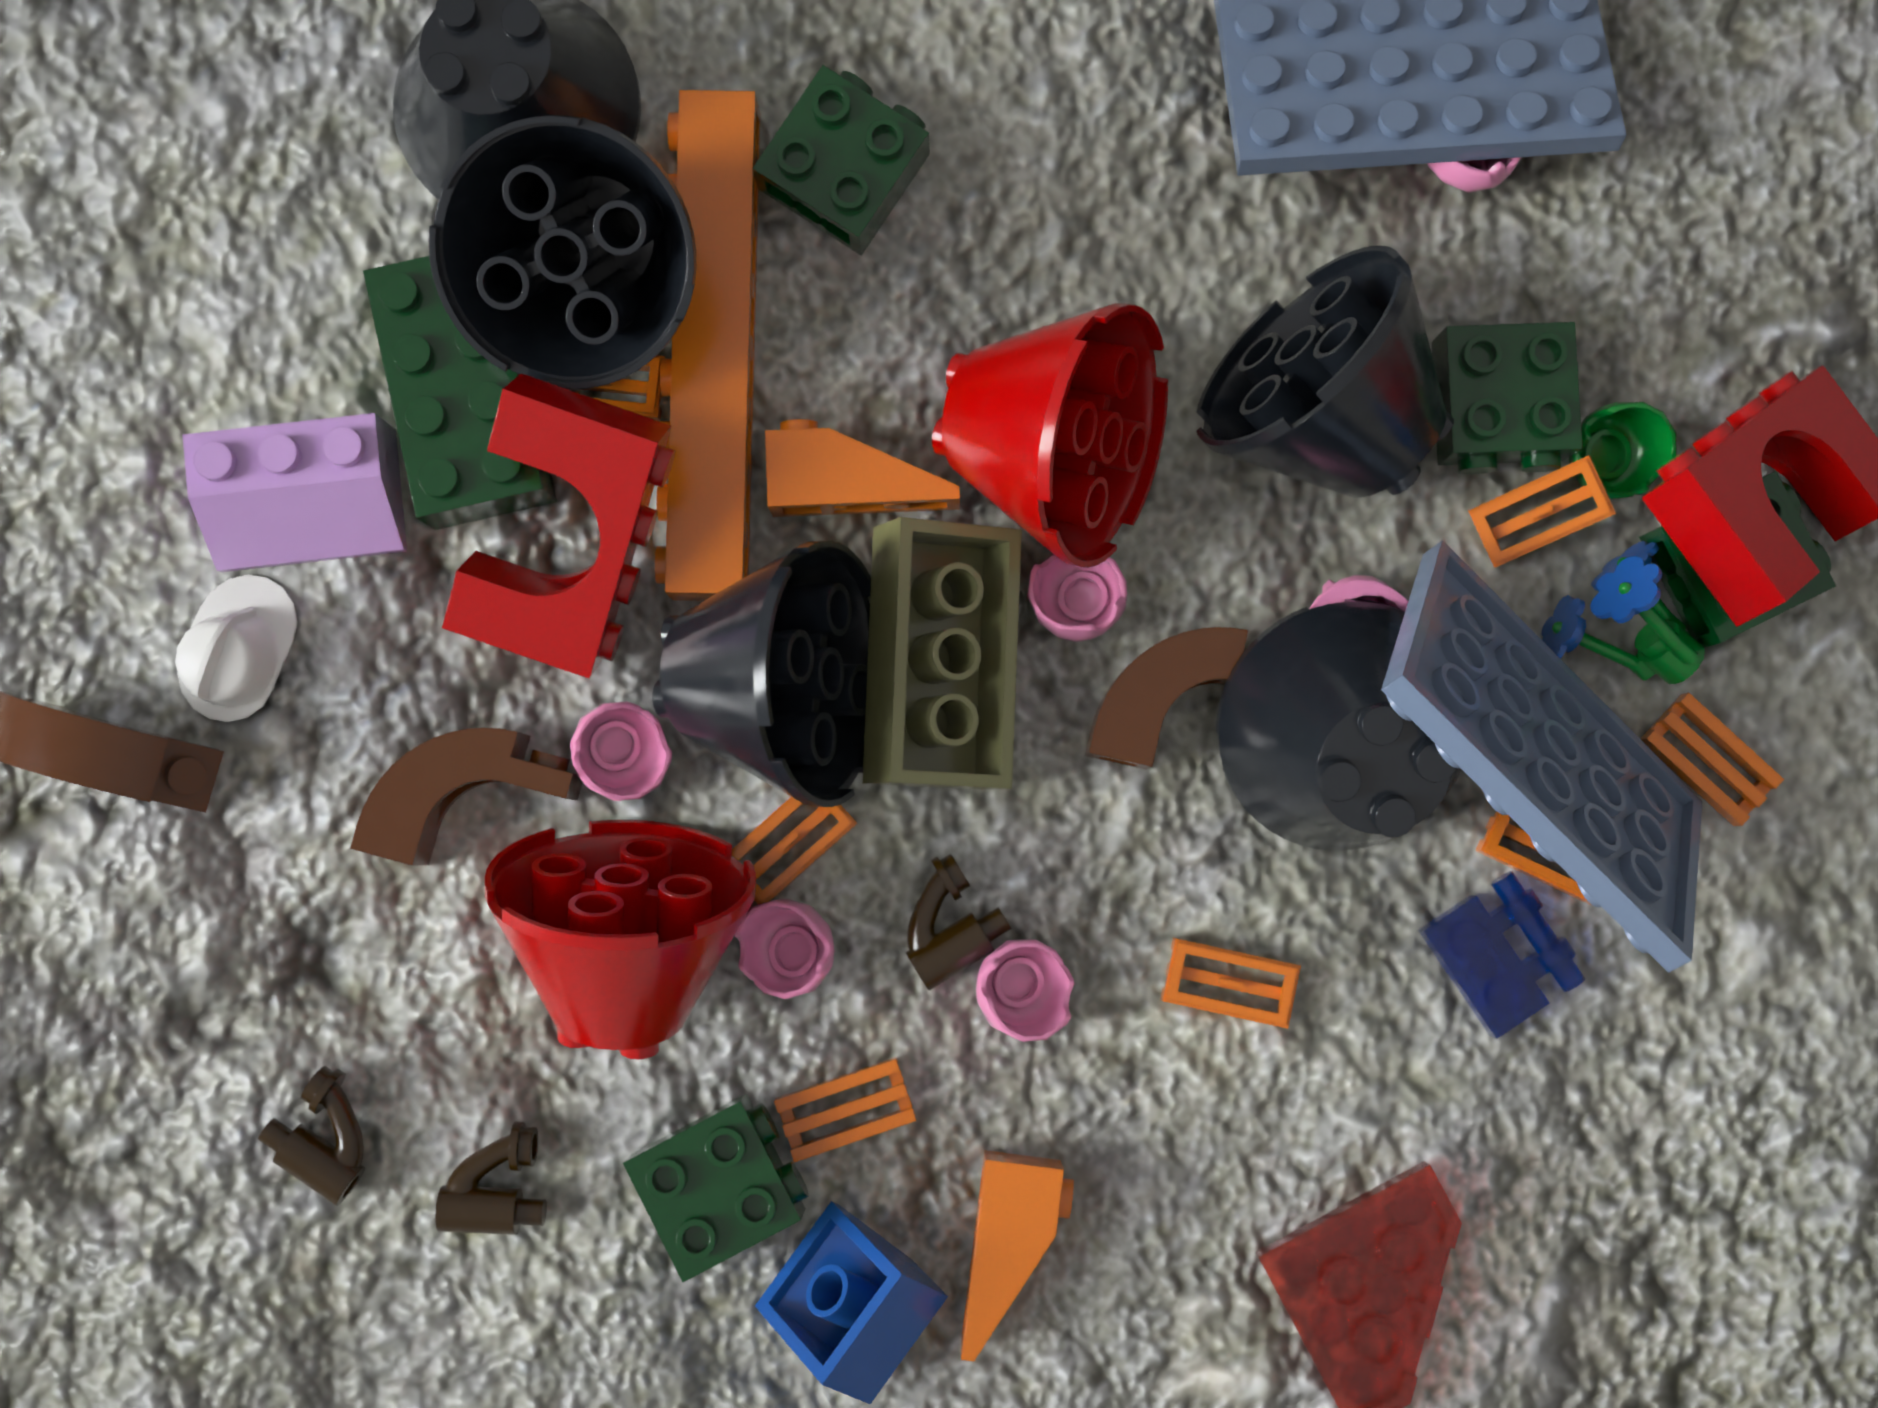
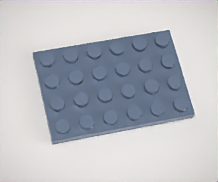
M1214 0L1237 176L1619 151L1626 137L1597 0Z
M1443 540L1423 554L1381 689L1386 694L1389 704L1400 717L1413 721L1435 742L1441 757L1452 767L1461 768L1483 790L1487 801L1498 813L1509 815L1530 836L1534 847L1542 857L1551 862L1556 861L1577 882L1581 893L1590 904L1597 908L1602 907L1623 927L1627 938L1637 950L1642 953H1649L1668 973L1692 961L1702 801Z

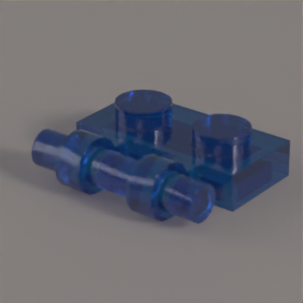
M1513 871L1506 872L1491 882L1490 885L1503 904L1488 913L1476 895H1469L1418 930L1489 1036L1498 1039L1550 1004L1535 982L1544 975L1551 973L1563 992L1574 989L1586 979L1573 961L1576 952L1565 937L1558 938L1539 911L1543 904L1532 888L1527 890L1523 888ZM1518 924L1536 951L1522 961L1503 935V932Z

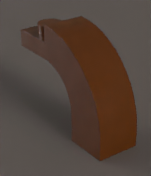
M1233 627L1195 629L1169 637L1139 655L1119 674L1102 698L1093 719L1085 756L1145 770L1152 768L1162 723L1171 705L1182 693L1189 689L1208 684L1225 685L1232 669L1244 653L1248 630Z
M0 691V762L112 794L146 802H160L206 813L224 751L112 723L75 712L63 706Z
M485 727L449 732L434 737L407 752L380 778L363 806L350 849L412 866L429 865L439 828L445 814L454 802L469 790L484 784L505 782L578 801L583 782L577 774L567 772L570 759L533 750L530 761L524 760L530 735L506 729Z

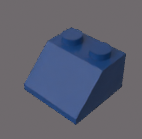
M831 1201L761 1296L755 1307L823 1386L871 1404L948 1296L911 1258L842 1206Z

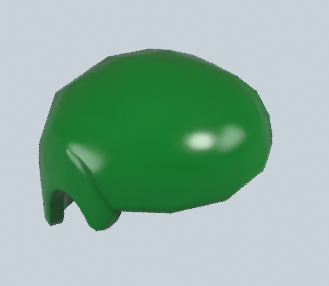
M1614 402L1599 407L1581 422L1583 449L1569 457V464L1590 455L1610 499L1647 493L1651 484L1660 476L1657 470L1676 457L1677 432L1663 411L1645 402ZM1583 474L1575 476L1582 487L1587 485Z

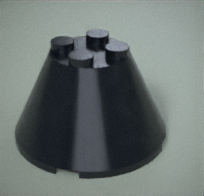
M437 0L436 9L413 39L398 70L393 96V118L398 142L413 173L438 201L443 190L440 186L444 178L467 148L494 129L517 120L544 115H568L585 118L617 130L636 142L641 118V94L634 65L625 45L614 29L595 10L580 0Z
M544 115L517 120L494 129L467 148L456 160L440 186L443 190L437 204L434 225L429 226V260L433 280L447 314L465 340L479 354L505 372L510 369L518 374L522 373L565 389L575 390L594 388L621 380L649 363L666 347L680 327L691 302L697 269L696 245L690 217L681 195L662 166L646 150L621 132L604 124L568 115Z
M1369 246L1344 254L1306 276V280L1312 285L1311 288L1285 308L1277 300L1274 301L1232 345L1207 382L1196 413L1204 420L1203 429L1200 427L1196 430L1197 435L1211 450L1354 498L1371 496L1385 489L1390 494L1397 495L1415 483L1421 473V467L1418 464L1431 451L1435 443L1449 433L1454 425V418L1445 408L1410 267L1393 248Z
M831 540L806 542L681 615H670L667 617L661 628L663 649L660 662V679L655 683L652 692L653 706L657 715L669 717L674 727L682 735L805 805L834 807L851 799L855 795L854 789L848 788L852 785L858 773H863L870 615L868 597H870L871 576L862 561L852 550L839 542Z
M1345 599V602L1327 604L1310 610L1305 607L1278 620L1262 632L1249 645L1235 664L1224 686L1216 721L1222 769L1233 793L1246 811L1269 831L1283 839L1314 849L1333 851L1366 848L1407 834L1415 825L1427 818L1437 808L1457 781L1462 769L1449 765L1439 754L1435 742L1413 721L1400 717L1389 704L1386 694L1381 690L1405 611L1388 604L1362 599Z

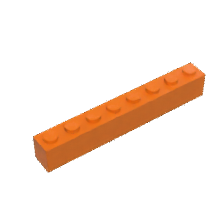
M679 90V112H669L668 146L670 151H677V174L668 173L667 175L676 186L688 211L694 232L697 265L695 286L690 305L680 327L672 337V357L662 358L660 367L661 394L663 397H670V421L660 422L672 426L666 447L675 450V457L668 476V483H665L663 488L657 487L658 521H667L666 546H657L655 551V580L657 584H665V593L675 601H705L749 575L759 190L752 168L760 158L761 113L755 91Z

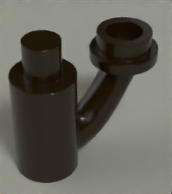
M951 854L941 860L938 856L931 860L936 871L927 882L914 907L907 931L909 951L906 954L929 991L992 953L994 948L990 942L1012 929L999 907L978 920L975 919L971 912L937 934L935 933L934 925L948 893L950 892L954 900L957 901L962 898L960 893L970 887L969 882Z
M323 1066L308 1082L301 1094V1099L309 1103L308 1109L314 1114H318L324 1108L326 1109L336 1137V1146H333L302 1124L292 1130L276 1118H273L264 1127L258 1140L276 1152L273 1163L334 1205L339 1206L357 1185L365 1171V1167L361 1165L364 1156V1143L357 1117L347 1095L341 1087L346 1073L340 1069L332 1071L327 1066Z
M515 1121L510 1135L502 1137L476 1151L455 1168L447 1184L442 1185L438 1193L435 1211V1223L438 1232L517 1235L521 1225L544 1226L547 1213L546 1199L523 1198L521 1188L478 1187L479 1181L485 1175L508 1161L511 1171H521L523 1166L533 1167L535 1165L538 1153L537 1127H526L525 1122Z

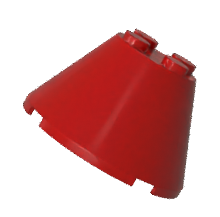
M1114 303L976 348L969 354L956 353L948 364L946 371L948 391L943 415L935 424L932 433L934 452L937 455L946 456L949 465L955 472L1056 557L1067 564L1089 568L1107 560L1117 550V544L1110 543L1122 523L1134 526L1150 491L1161 453L1168 407V379L1157 377L1154 350L1162 351L1165 347L1154 318L1142 307L1132 304Z
M645 820L589 821V833L555 839L554 828L534 833L512 843L499 852L488 865L484 877L487 904L556 1025L559 1043L569 1048L592 1047L604 1050H619L624 1057L636 1060L655 1056L659 1052V1043L671 1038L681 1030L751 907L756 894V872L750 860H745L743 865L732 856L731 843L694 828Z

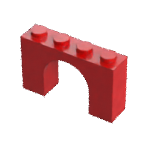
M1824 365L1816 368L1801 379L1791 370L1758 393L1757 397L1725 418L1727 421L1722 422L1693 442L1692 446L1698 454L1690 447L1660 467L1657 472L1664 481L1642 497L1644 503L1736 627L1787 602L1820 573V570L1772 506L1764 487L1761 463L1775 469L1792 484L1835 542L1878 519V437Z
M522 373L502 389L487 451L552 473L568 481L579 490L592 507L598 522L600 533L598 556L595 563L584 570L565 575H551L475 551L456 571L442 629L588 679L591 678L602 659L612 662L624 631V625L615 623L620 603L629 605L640 577L641 568L631 565L637 545L647 546L658 515V510L648 507L654 485L661 488L664 487L673 465L675 450L666 447L672 426Z

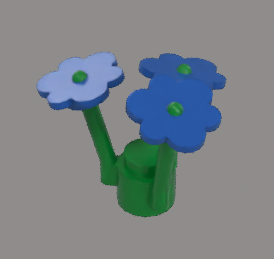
M1641 541L1634 544L1623 552L1621 556L1609 561L1602 568L1603 572L1591 582L1594 590L1599 592L1595 595L1590 605L1591 612L1597 618L1608 619L1612 617L1617 623H1626L1634 615L1639 614L1647 623L1639 631L1634 641L1638 654L1628 653L1586 633V620L1581 617L1585 609V601L1579 598L1575 599L1569 595L1564 596L1559 601L1553 616L1546 620L1541 631L1542 641L1560 659L1565 652L1570 653L1579 645L1629 668L1642 681H1646L1656 674L1668 684L1683 682L1700 667L1705 655L1704 646L1685 630L1686 625L1672 614L1660 599L1661 590L1657 583L1662 578L1663 573L1656 564H1651V557L1659 550L1655 542L1647 544L1646 541Z

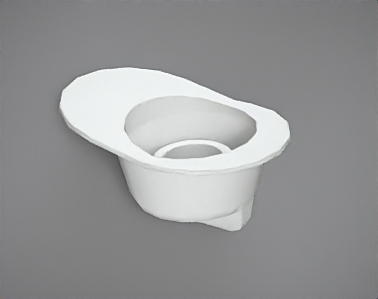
M247 574L230 578L209 593L200 606L191 628L184 634L178 644L175 660L181 692L194 710L212 720L232 722L250 717L265 705L274 690L277 678L292 647L298 625L295 604L283 587L267 577Z

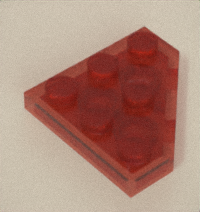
M1425 1161L1255 1252L1337 1408H1403L1411 1404L1418 1379L1415 1373L1425 1338L1429 1339L1444 1288L1441 1285L1450 1250L1451 1248L1455 1249L1462 1225L1434 1170Z

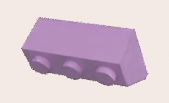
M376 413L182 435L188 499L217 571L230 572L407 552L396 429Z

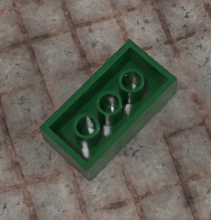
M429 256L363 270L416 518L434 530H439L556 503L557 499L551 473L487 451L502 389L520 374L510 369L505 372L493 365L479 354L458 331L438 295L432 276Z

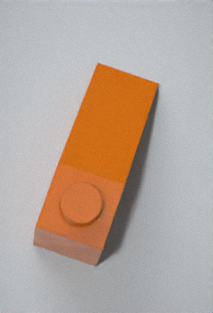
M808 419L786 420L780 423V430H765L767 507L773 517L960 510V486L831 428H818L817 421Z
M984 1150L960 1343L961 1360L975 1361L1055 1239L1058 1218H1070L1074 1180L1063 1178L1064 1168L1061 1160Z

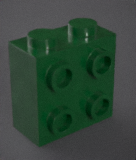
M822 65L752 169L758 190L862 256L930 155L929 132L925 130L926 125L922 119L908 108L896 104L892 109L873 97V91L870 86L855 74L842 71L839 75L825 65Z
M1575 322L1446 326L1431 342L1432 356L1445 408L1454 418L1452 429L1444 438L1436 442L1438 466L1458 465L1459 474L1474 475L1497 471V464L1521 463L1523 472H1547L1560 469L1561 461L1566 460L1583 449Z
M1777 471L1762 477L1768 498L1779 517L1820 570V573L1787 602L1738 627L1735 626L1662 526L1639 537L1641 541H1646L1647 544L1655 542L1658 545L1659 550L1651 557L1652 563L1662 570L1661 581L1683 623L1686 625L1688 633L1704 647L1722 643L1836 587L1830 574L1831 561L1826 550L1818 541L1811 538L1800 517L1801 505L1796 493L1788 484L1781 481Z
M748 1094L638 1150L623 1162L682 1282L699 1275L801 1221L806 1208L802 1200L809 1197L806 1184L792 1161L783 1165L772 1144V1141L779 1138L776 1125L765 1105L760 1103L753 1106Z

